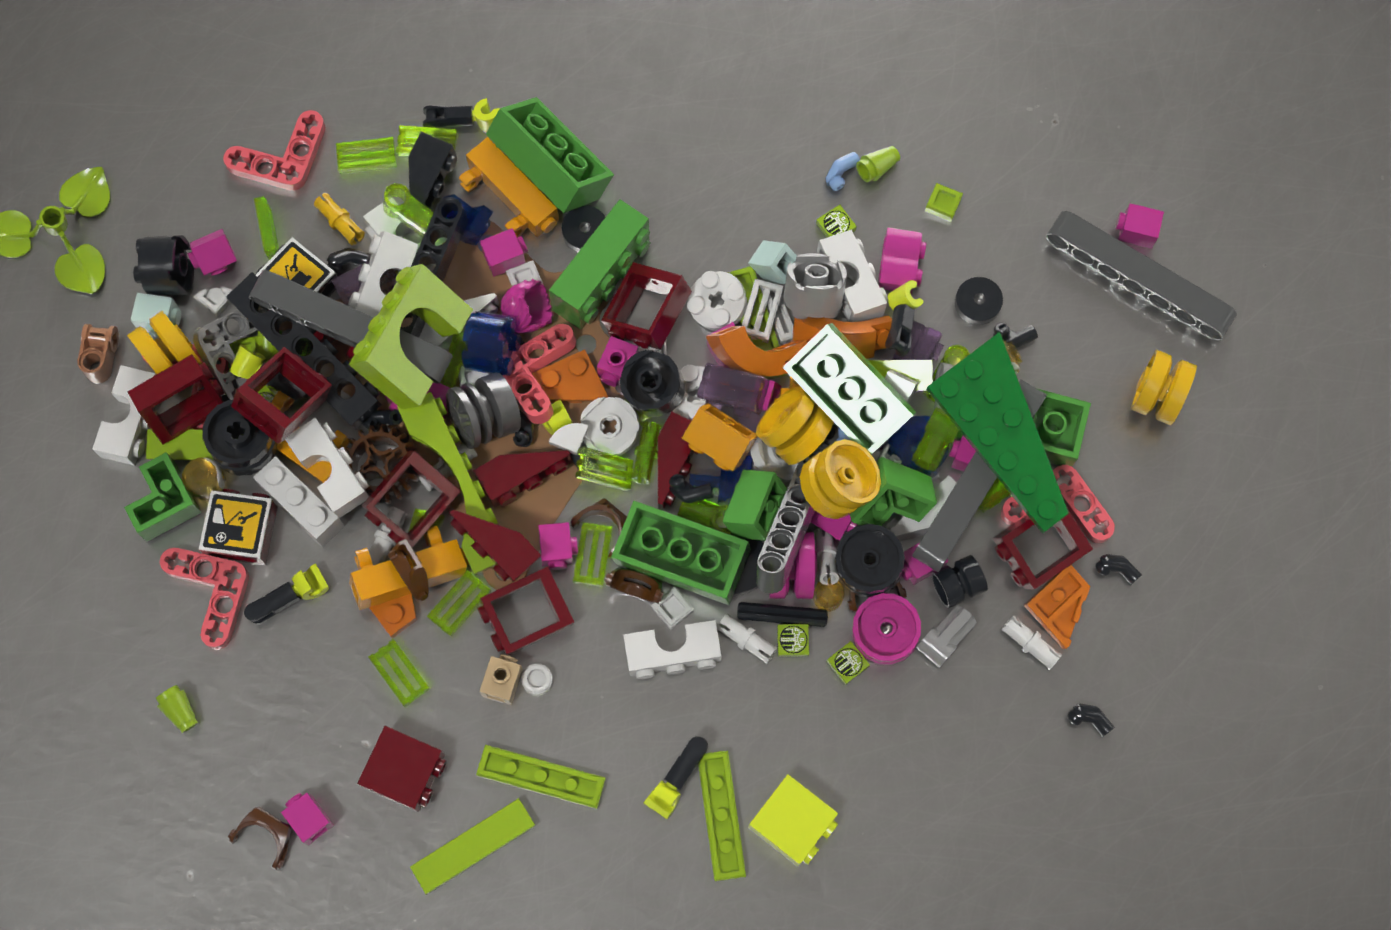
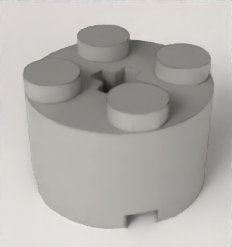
M820 253L802 254L796 257L794 263L791 264L790 261L787 266L784 302L792 310V316L797 319H806L808 317L831 319L837 317L843 303L847 277L846 268L838 260L837 264L829 261V256Z

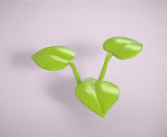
M102 167L85 169L66 180L60 189L59 200L62 205L71 209L56 206L45 207L40 212V220L36 221L37 225L32 232H30L32 228L31 222L22 212L16 210L1 212L0 256L18 258L27 254L31 249L29 238L35 237L43 227L48 234L53 236L59 235L69 252L61 255L55 263L54 271L58 281L65 288L72 291L88 294L96 293L102 286L105 278V263L101 253L90 244L80 245L74 251L64 232L68 227L65 215H74L78 211L83 217L90 218L100 215L107 209L110 202V190Z

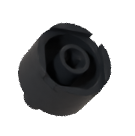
M183 235L137 239L138 266L134 267L133 276L137 284H142L147 294L157 296L187 294L185 290H191L194 281V267L187 257L186 250H191V247L186 237Z
M645 350L634 354L626 361L620 378V389L625 399L636 411L647 417H658L670 413L679 405L685 396V382L681 371L668 355ZM652 379L656 381L654 388H651L649 383Z

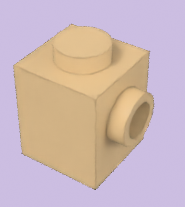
M500 654L499 658L491 656L479 691L482 697L512 705L523 672L522 666L517 664L518 659L504 654Z

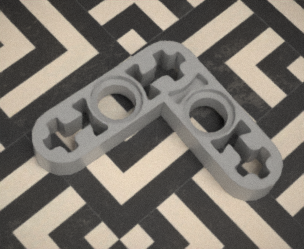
M261 305L258 307V310H262L263 313L269 311V309ZM239 310L199 328L193 335V343L198 354L214 376L212 380L216 379L225 395L221 396L224 402L233 400L234 397L231 392L234 391V388H239L247 381V379L238 377L230 372L235 355L229 344L257 331L251 322L248 323L246 317ZM229 319L238 321L241 327L239 334L235 335L228 331L227 322ZM219 331L220 337L212 340L211 343H204L203 338L206 335ZM218 358H224L228 361L230 366L228 373L222 374L216 369ZM233 375L236 377V379L231 380L228 383H225L223 381L224 379L230 378Z

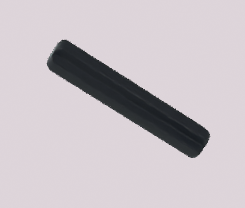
M739 602L737 618L740 620L808 624V626L825 627L828 621V611L825 609Z

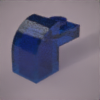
M455 194L443 197V199L452 197L459 200L467 214V226L460 241L470 245H477L490 226L491 220L489 218L493 211L485 205L471 207ZM458 211L450 212L446 219H453L457 216Z
M747 455L742 465L734 471L721 468L720 476L690 474L689 483L694 487L710 483L713 495L718 496L717 507H728L743 470H751L752 456Z

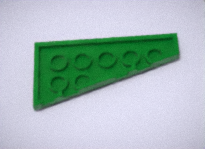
M998 332L928 385L926 390L1043 534L1067 516L1069 512L1000 332Z

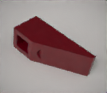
M671 411L658 435V509L662 511L666 505L671 506L676 499V496L669 489V479L675 474H681L686 479L692 468V464L689 461L694 453L699 454L688 446L687 441L682 439L691 420Z
M568 450L507 454L493 458L473 470L493 507L495 508L499 505L504 507L515 501L516 495L526 489L527 491H532L543 483L542 480L549 475L557 476L569 468L568 464L572 460Z
M456 510L450 512V516L453 518L450 522L452 527L461 536L467 533L475 541L471 547L483 559L487 555L496 564L492 569L503 581L509 578L512 582H515L541 558V554L520 532Z

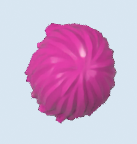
M534 279L531 281L524 280L508 289L502 297L500 308L502 317L505 319L508 327L515 332L529 333L552 323L553 314L549 294L546 292V288L541 281H535Z

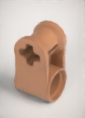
M91 324L83 326L77 364L92 383H103L112 374L115 352L119 342V332L116 326H110L109 329L95 328ZM100 362L96 369L89 370L92 364Z

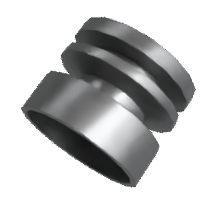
M494 372L478 378L475 382V387L471 383H464L461 387L448 389L446 393V403L452 425L461 442L469 449L478 447L480 443H489L492 439V434L497 438H502L518 432L521 427L520 411L510 385L500 373Z

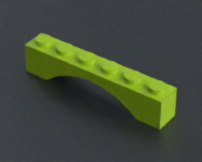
M429 392L418 407L407 409L397 407L411 439L424 444L439 455L453 472L464 496L466 514L498 524L491 507L485 509L480 499L485 497L479 481L472 482L468 470L473 468L465 452L459 454L455 443L460 440L454 426L450 425L447 427L442 417L447 414L441 398L434 399L432 393ZM465 533L461 547L474 575L493 568L496 564L488 555L483 559L471 547L475 541Z

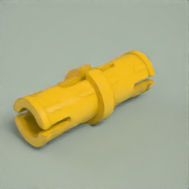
M328 193L322 194L325 200L318 196L314 201V207L329 220V226L334 230H338L350 245L357 244L354 238L361 242L365 232L350 218V213L344 208L341 209Z

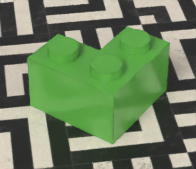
M167 452L139 466L152 493L124 508L136 532L146 542L202 513L187 483H185L186 481L176 462Z
M881 456L876 462L881 477L879 493L872 501L857 508L850 514L851 522L858 525L874 524L882 526L894 512L920 522L937 504L932 477Z
M743 470L739 482L735 486L730 504L724 513L722 522L735 537L765 541L787 491V487L775 472Z

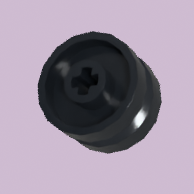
M228 400L217 405L207 415L203 425V441L214 461L225 472L237 476L252 475L259 472L274 458L277 451V443L232 408L233 400Z
M865 524L856 526L843 536L838 544L835 559L839 578L844 586L857 596L869 598L881 593H888L896 587L902 578L905 556L902 544L893 532L880 525ZM869 556L875 557V563L868 565L864 562V558L868 560Z

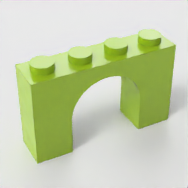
M423 264L405 267L396 276L397 283L392 291L384 297L382 301L383 307L379 314L370 321L368 325L369 331L365 338L354 348L353 353L355 355L349 363L354 370L401 409L420 406L433 383L429 377L407 359L401 348L399 334L405 316L409 312L419 316L440 336L445 337L461 333L473 311L467 303Z

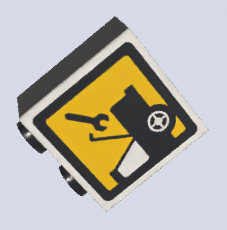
M293 237L286 244L282 245L276 254L265 265L260 267L255 274L259 277L262 270L265 269L327 297H330L341 285L335 271Z

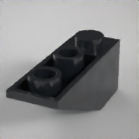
M422 131L408 157L410 220L417 230H420L423 223L426 224L432 214L431 206L435 197L439 198L445 187V182L443 181L447 173H451L454 170L458 159L452 144Z

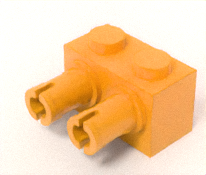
M706 403L699 407L682 439L688 442V446L693 451L700 454L705 453L713 458V462L718 467L734 471L742 465L758 436L755 432L713 405Z

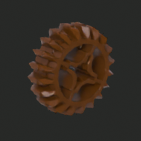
M382 424L379 432L376 431L373 425L369 426V434L358 430L360 438L356 441L354 438L349 437L348 441L352 447H344V449L353 460L349 466L354 474L360 471L365 480L371 481L376 478L384 480L399 463V460L409 450L414 451L417 445L414 441L408 442L409 435L406 432L399 435L397 427H393L388 432V427ZM389 444L397 448L379 451L375 448V445ZM367 452V460L360 466L361 469L358 471L359 460ZM374 455L384 463L385 466L383 468L386 471V475L376 466L377 461ZM410 466L382 497L386 504L392 503L391 496L393 495L398 500H402L403 496L400 492L402 489L411 492L412 488L408 484L409 481L418 482L419 478L412 473L415 471ZM369 485L365 490L370 496L378 486Z

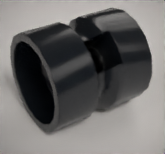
M972 555L955 561L954 568L946 565L939 572L933 571L931 573L936 592L948 609L964 602L966 595L973 598L988 590L985 575L979 563Z

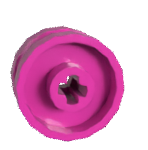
M813 531L806 532L785 586L777 593H769V599H785L789 592V580H793V592L797 599H813L814 584L817 576V553L815 551Z
M881 593L869 597L859 606L853 618L852 637L856 648L866 660L877 665L892 666L903 662L914 652L921 636V620L916 608L907 599L896 594ZM891 625L893 627L891 633L884 634L881 631V626Z

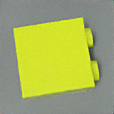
M787 774L750 822L748 828L798 867L802 861L806 864L810 863L819 851L815 844L820 837L823 836L828 839L838 826V823L834 821L838 813Z

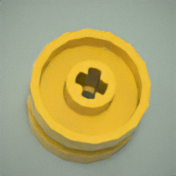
M163 311L149 319L150 326L158 335L157 338L153 340L146 329L140 326L127 335L156 374L173 365L171 362L174 360L179 362L193 354L199 364L202 363L192 350L193 345L177 324L173 325Z
M1156 349L1138 381L1131 410L1146 416L1153 410L1158 400L1155 411L1156 420L1171 426L1179 415L1190 391L1197 365L1180 360L1169 375L1172 366V355Z
M797 386L782 394L766 410L758 423L756 435L769 447H775V453L788 465H793L806 459L821 445L829 434L834 421L815 404V401L800 386Z
M843 439L835 441L822 452L811 457L803 465L800 473V485L806 501L816 512L826 518L839 519L848 516L857 508L872 501L879 493L881 477L878 465L869 451L855 441Z

